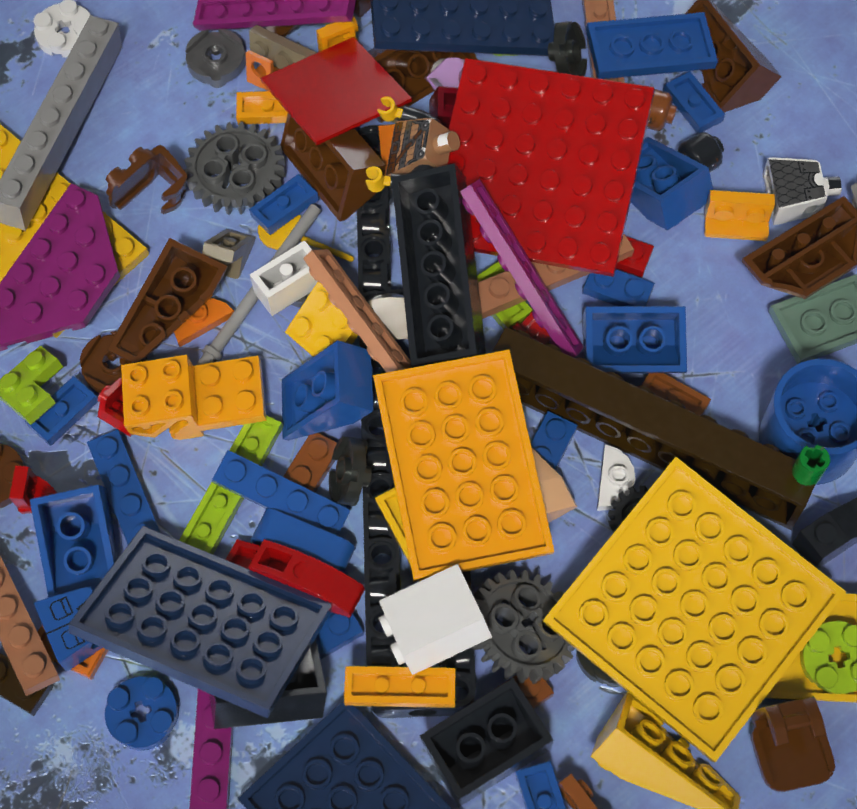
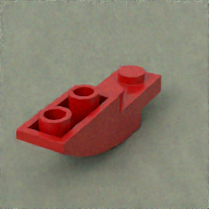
M237 539L225 559L332 603L331 612L346 617H351L365 590L364 585L338 569L300 551L265 539L261 545Z

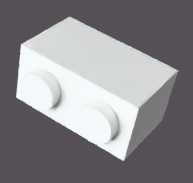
M306 241L301 242L250 274L254 293L271 316L309 294L318 282L311 276L309 266L303 259L312 250Z

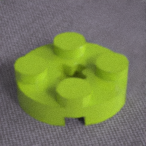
M844 621L826 622L819 627L800 652V662L804 674L812 683L824 689L823 691L846 694L857 690V625ZM834 647L839 648L842 653L846 654L847 660L843 661L842 668H838L836 662L829 661V655L834 653Z

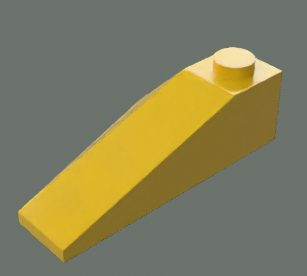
M627 692L597 736L591 757L603 769L611 771L620 779L697 809H739L741 797L709 764H699L688 750L690 745L682 737L676 741L662 726L665 722Z

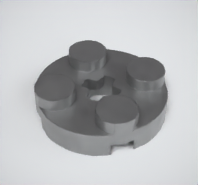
M209 29L201 31L193 36L186 45V63L190 74L198 81L210 84L214 88L223 87L226 82L236 78L246 65V55L241 39L235 33L226 29H218L219 32L209 33ZM221 53V58L217 60H211L209 56Z

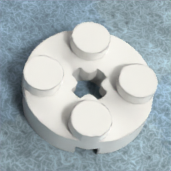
M63 0L61 3L52 5L43 12L35 15L33 22L35 25L34 35L39 47L48 55L53 56L52 53L61 54L62 58H67L90 13L82 6L77 5L74 0ZM63 27L69 28L68 33L59 30Z

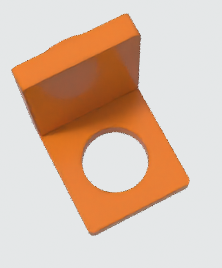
M248 50L246 52L247 82L269 91L263 85L260 78L279 70V68L273 66L272 60ZM254 62L261 64L256 69L254 68Z

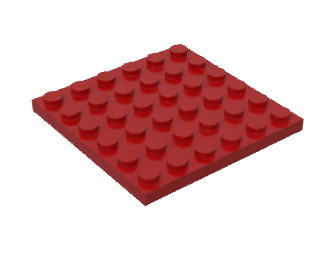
M465 58L449 124V130L456 132L459 136L460 147L458 150L449 153L448 165L454 163L457 165L466 178L467 187L480 179L531 262L614 277L655 89L654 87ZM470 214L474 252L497 256L498 252L493 244L488 243L483 238L480 232L481 225L475 215Z

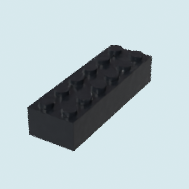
M454 163L392 177L411 367L486 354L470 213H468L462 203L463 196L460 193L461 190L467 187L465 176Z

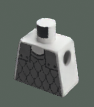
M768 158L762 174L766 194H775V206L771 214L773 225L808 218L824 208L827 196L841 194L840 177L823 178L821 166L817 160Z

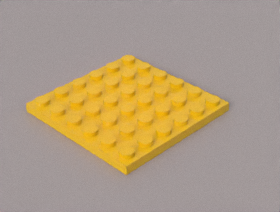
M675 457L543 619V622L708 759L716 762L846 594V591L684 462Z

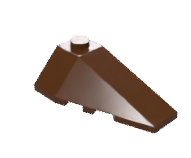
M696 0L685 14L705 13L718 60L715 69L700 70L705 82L702 86L724 113L761 100L782 76L711 0Z
M169 238L107 351L131 363L142 362L213 296L228 266Z

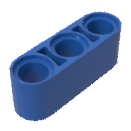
M270 508L265 510L251 538L252 543L261 545L265 539L300 551L343 573L356 549L351 542L340 536Z

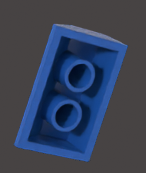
M686 306L585 307L583 312L584 359L589 361L593 367L604 372L687 373Z

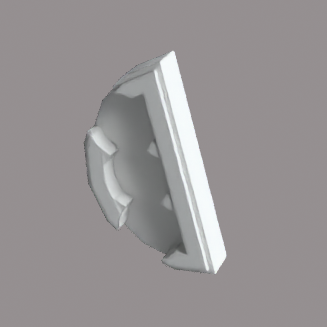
M606 444L603 452L597 511L612 510V501L620 502L618 494L622 491L626 496L629 495L628 488L633 487L635 483L634 466L628 456L618 448Z

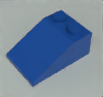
M647 137L643 143L631 203L649 221L668 231L707 203L710 190H713L711 176L707 166Z
M337 340L282 379V436L284 440L289 441L354 424L373 412V367L367 349Z
M93 485L30 499L48 598L84 587H91L94 591L117 561L113 520L106 487Z

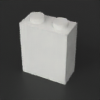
M458 564L379 600L384 615L378 617L386 636L394 635L396 640L395 643L390 645L399 665L406 662L412 675L492 638L485 619Z

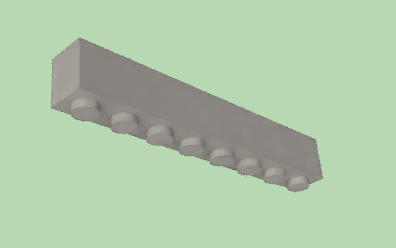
M92 15L89 16L0 179L1 224L26 231L122 49L119 23Z

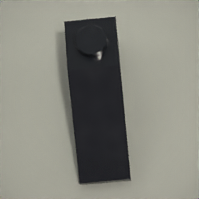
M857 498L826 513L802 529L792 543L797 552L817 569L857 543Z

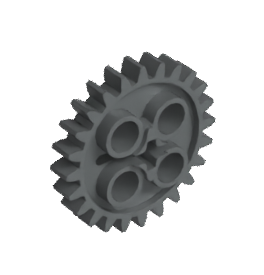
M228 122L226 130H222L218 125H215L216 133L211 134L205 130V140L195 139L197 148H188L190 157L184 159L186 165L184 171L187 174L189 190H193L196 200L202 199L204 207L212 203L214 212H218L223 206L226 208L227 215H230L233 208H237L241 215L244 212V206L253 207L256 202H260L266 195L274 192L275 188L282 186L281 178L286 176L284 168L286 164L281 145L276 144L274 136L268 138L266 129L257 133L256 124H252L247 130L244 128L243 122L239 123L238 128H233L231 122Z
M510 570L505 576L499 572L492 580L487 579L473 595L492 638L472 648L473 650L483 649L485 651L481 659L482 662L490 659L494 661L492 672L495 673L501 667L505 669L504 675L506 680L516 673L520 684L528 677L533 684H536L541 678L547 681L555 673L558 674L566 667L565 664L573 658L571 652L575 649L543 622V619L560 600L563 592L559 591L553 594L551 592L553 582L550 581L545 586L541 585L539 574L532 580H529L526 570L518 577L514 570ZM519 599L523 601L526 606L522 605ZM495 618L499 619L503 626L498 624ZM542 626H544L549 631V633H547ZM519 645L526 650L527 654L520 649Z

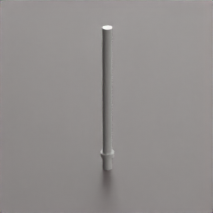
M310 204L270 261L292 249L300 242L321 212L316 205ZM253 286L210 346L206 345L203 348V355L196 365L218 362L221 359V351L259 299L254 293Z

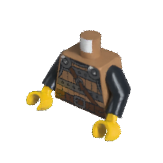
M382 97L380 99L382 104L391 108L387 111L377 109L381 118L387 122L393 121L397 117L401 119L395 122L386 176H383L381 169L372 166L366 169L368 178L373 179L365 180L366 185L370 191L375 193L382 191L385 186H390V189H393L392 177L448 165L449 153L458 150L460 147V139L457 133L443 126L439 118L425 111L404 106L403 109L398 108L391 97Z

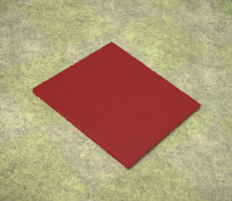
M354 37L260 78L263 85L316 145L379 117L377 109L382 111L389 110L391 107L383 105L380 100L384 96L391 97L398 108L412 102L410 95Z

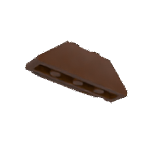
M843 196L743 257L742 263L761 285L807 299L856 268L857 210Z

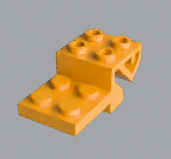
M188 355L121 365L124 427L130 434L155 438L169 428V433L173 439L183 440L202 437L206 430L267 421L262 364L259 355L193 366Z

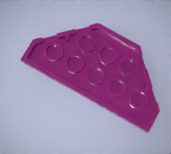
M71 183L0 282V351L7 350L9 345L26 341L28 344L53 337V333L71 328L72 331L86 328L120 278L98 195Z

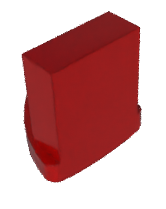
M15 465L9 499L16 505L21 514L32 513L30 499L57 494L56 490L47 481L36 476L29 466Z

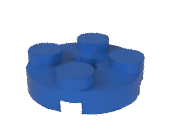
M139 676L128 679L117 688L111 690L107 697L105 723L108 731L119 743L130 749L143 751L161 745L167 740L169 733L173 730L174 724L176 725L179 718L178 703L170 688L156 677ZM142 704L145 708L151 707V712L146 714V721L140 722L138 717H132L133 712L137 710V706Z

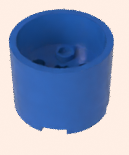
M831 359L807 360L789 369L780 379L759 426V443L773 445L781 453L793 459L798 458L805 446L814 448L816 445H820L828 451L830 464L816 485L829 483L843 476L857 459V370L845 363Z

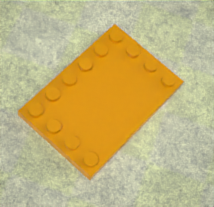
M510 349L373 375L413 581L424 580L458 564L461 572L554 554Z

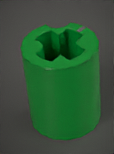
M816 445L814 448L805 446L793 465L792 474L794 479L804 486L817 484L830 464L828 451L820 445Z

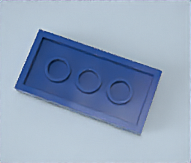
M704 12L589 22L586 26L588 43L598 79L715 69L718 62Z

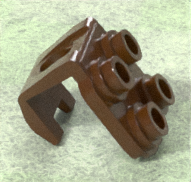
M158 145L151 151L138 147L128 159L131 162L130 167L127 169L116 167L106 177L108 182L106 194L109 196V205L119 210L136 198L158 175L171 184L161 196L163 201L168 200L161 207L163 215L176 210L186 195L187 174L163 145Z
M814 696L755 710L751 716L754 725L751 742L761 776L770 789L777 792H787L822 784L829 780L835 770V760L827 738L824 721Z

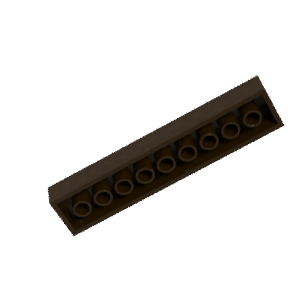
M506 327L495 345L492 353L510 349L522 405L544 415L548 411L577 424L578 431L612 447H616L663 471L677 457L734 503L742 505L745 509L789 530H792L806 507L815 485L804 486L798 483L792 474V468L797 459L781 453L777 447L756 442L740 430H730L721 426L710 416L697 415L687 410L684 405L677 401H667L656 396L653 391L644 386L636 387L625 382L618 374L604 372L593 367L589 361L583 358H573L564 354L557 346L540 343L522 330L514 331Z

